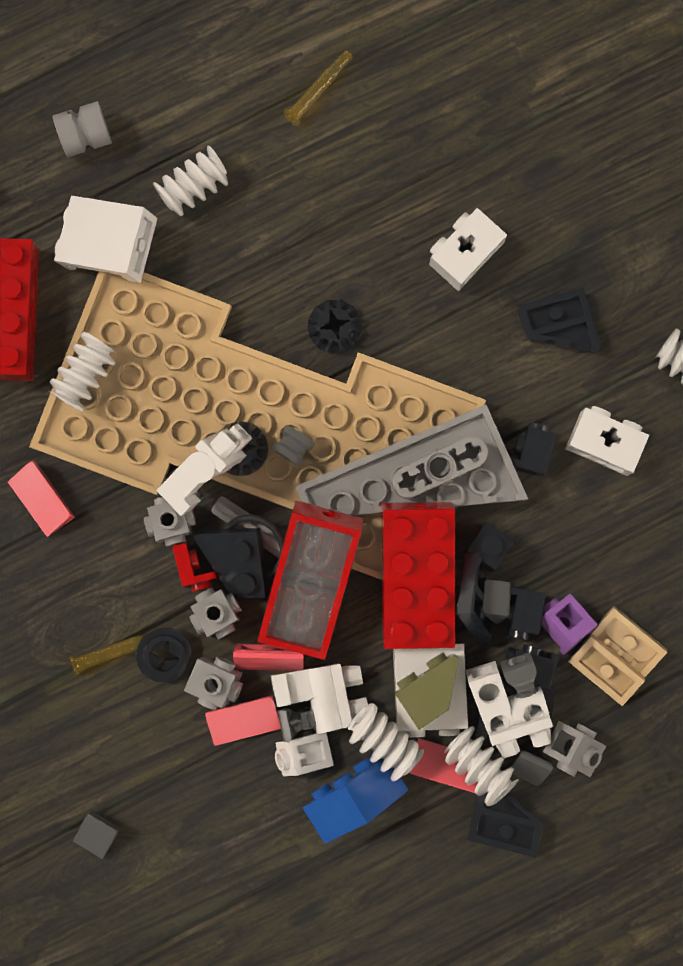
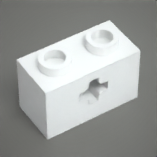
M478 208L471 215L465 212L453 225L456 231L448 239L441 237L430 250L433 255L429 265L458 291L504 244L507 234ZM469 242L472 245L470 251L465 250L463 253L459 251L460 244L464 246Z
M592 406L591 410L585 408L580 412L565 449L628 476L634 473L649 437L648 434L641 432L643 427L632 421L623 420L620 423L611 419L610 412L596 406ZM610 432L612 433L611 440L616 443L606 446L604 445L605 438L600 435Z

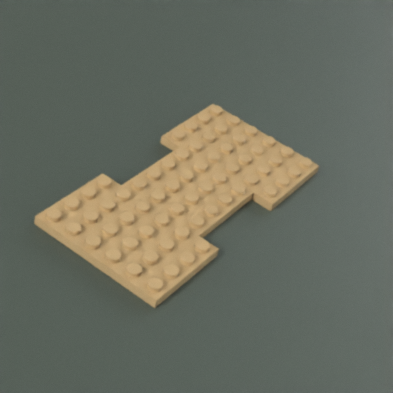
M99 271L66 356L78 357L73 346L74 344L86 346L80 336L85 332L117 352H110L109 354L115 361L114 366L102 364L108 375L106 377L95 375L94 378L100 387L99 389L87 387L88 392L93 398L91 400L79 399L85 408L83 412L76 410L50 393L29 447L159 496L156 490L164 483L171 465L179 467L191 454L198 452L195 446L202 439L218 433L226 424L240 420L256 425L264 433L268 443L267 458L262 467L250 475L234 476L225 472L211 480L293 510L295 501H301L295 486L484 406L486 400L359 352L345 384L222 338L221 334L232 309L230 304L144 272L141 283L128 281L121 275ZM64 358L61 367L70 369V365ZM58 373L56 379L63 380L62 376ZM286 425L299 431L315 443L312 450L306 451L304 454V462L300 467L287 461L271 449L274 443L279 442L284 436L283 430ZM246 445L242 451H250V449H255V447ZM381 513L353 515L363 518V525L351 569L382 580Z

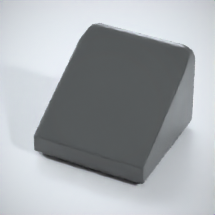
M489 579L485 581L483 613L496 624L503 622L509 615L510 582Z
M521 748L520 752L514 756L510 765L514 769L512 775L536 786H539L553 769L550 762Z
M91 810L85 817L73 842L103 859L121 828Z

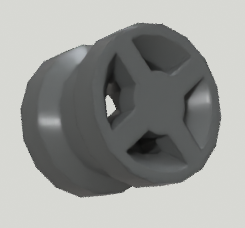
M286 425L283 430L284 436L279 442H275L271 449L287 461L300 467L304 462V454L306 451L312 450L315 443L299 431Z

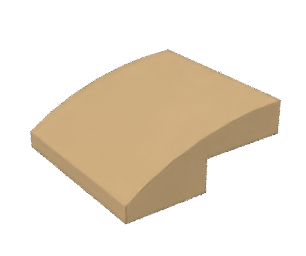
M613 606L569 659V663L623 706L645 682V677L667 654V648L616 606Z

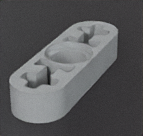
M467 437L397 470L392 480L393 490L399 497L411 499L473 471L486 461L488 456L487 446L477 437ZM470 444L472 448L478 447L480 453L476 456L477 462L473 463L470 458L459 462L463 469L457 471L455 460L448 452L454 450L455 457L466 451L465 445ZM436 458L445 459L449 463V474L443 478L435 477L430 472V463ZM423 465L424 474L431 484L425 486L424 479L414 484V491L409 492L407 488L401 489L399 483L403 480L402 475L407 473L410 478L419 475L421 472L416 467Z

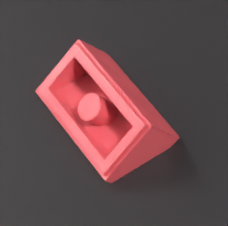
M35 461L29 462L8 481L47 537L75 518L72 511Z
M237 643L233 651L235 668L238 670L299 671L304 669V654L275 646Z
M274 695L205 713L214 746L281 729Z
M418 738V750L424 749V754L417 765L409 772L410 774L475 793L474 791L478 783L469 786L465 783L468 772L458 775L455 772L458 762L453 765L446 763L445 759L448 752L444 753L447 746Z

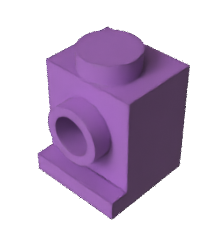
M571 594L561 601L555 597L543 608L544 615L541 619V626L560 646L561 649L559 651L563 655L585 639L598 625Z

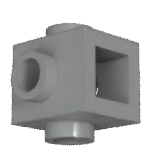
M163 497L155 499V505L147 507L149 516L144 517L148 536H154L156 542H165L166 547L186 542L185 536L193 535L191 526L196 525L193 509L180 516ZM167 513H171L174 516V522L170 526H164L162 523V517Z
M213 587L195 596L197 603L190 606L194 614L189 616L198 634L205 632L207 637L216 635L219 640L236 630L234 623L240 621L237 613L242 610L232 592L226 595L224 590L215 592ZM213 606L218 607L221 613L217 620H211L208 617V610Z
M204 656L197 659L184 691L198 697V703L202 706L217 710L218 707L223 708L229 705L230 701L235 703L243 687V683L239 682L242 672L235 670L236 664L225 658L216 657L213 660Z
M558 721L551 735V743L545 746L543 752L559 760L556 767L574 777L577 771L591 777L594 769L601 761L606 746L594 740L597 733L578 723L574 729Z

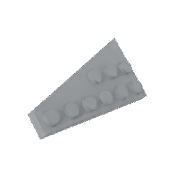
M487 405L295 486L302 502L349 515L381 513V503L452 502L453 506L457 507L528 500ZM467 437H477L486 444L488 456L479 468L411 499L401 498L394 492L392 480L394 474L400 468ZM470 444L465 445L466 451L455 457L454 450L448 452L455 460L457 471L463 469L459 462L470 458L473 463L477 462L476 456L480 453L478 447L472 448ZM436 458L430 463V472L435 477L443 478L449 474L450 466L445 459ZM423 465L416 467L421 472L419 475L410 478L407 473L403 474V480L399 483V487L401 489L407 488L409 492H412L417 481L424 479L425 486L431 484L424 474Z

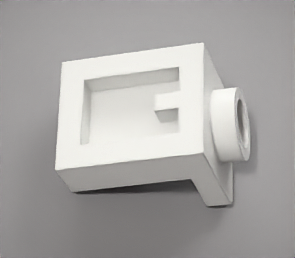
M326 732L295 738L288 742H276L275 761L283 776H298L334 766Z

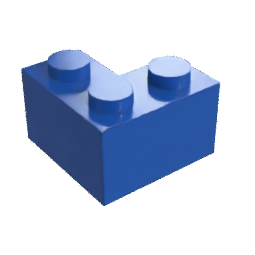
M371 756L353 766L356 772L353 775L347 772L332 782L334 787L326 783L311 793L314 799L305 805L303 809L325 844L369 823L408 791L401 778L394 782L390 779L394 771L393 767L385 772L380 770L384 761L383 758L372 763L370 761Z

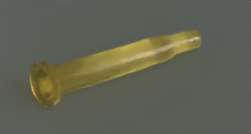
M345 50L334 63L328 66L290 110L285 109L283 111L284 116L296 126L300 124L299 119L338 77L343 67L353 57L352 54Z
M138 635L76 658L74 655L70 656L75 675H80L81 670L136 651V647L143 636Z

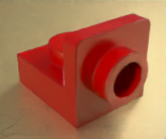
M187 543L172 546L182 587L191 586L192 592L211 588V581L217 580L218 575L215 571L196 575L195 570L201 569L197 550H190V546Z

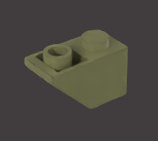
M442 652L426 663L429 668L418 677L415 672H412L397 682L400 689L395 691L394 694L418 730L449 710L458 666V659L455 654L447 657Z

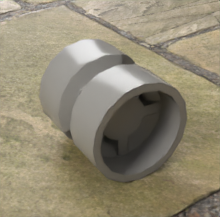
M98 101L80 106L79 113L77 114L72 110L53 115L55 128L67 158L84 153L87 145L96 149L112 144L111 136Z

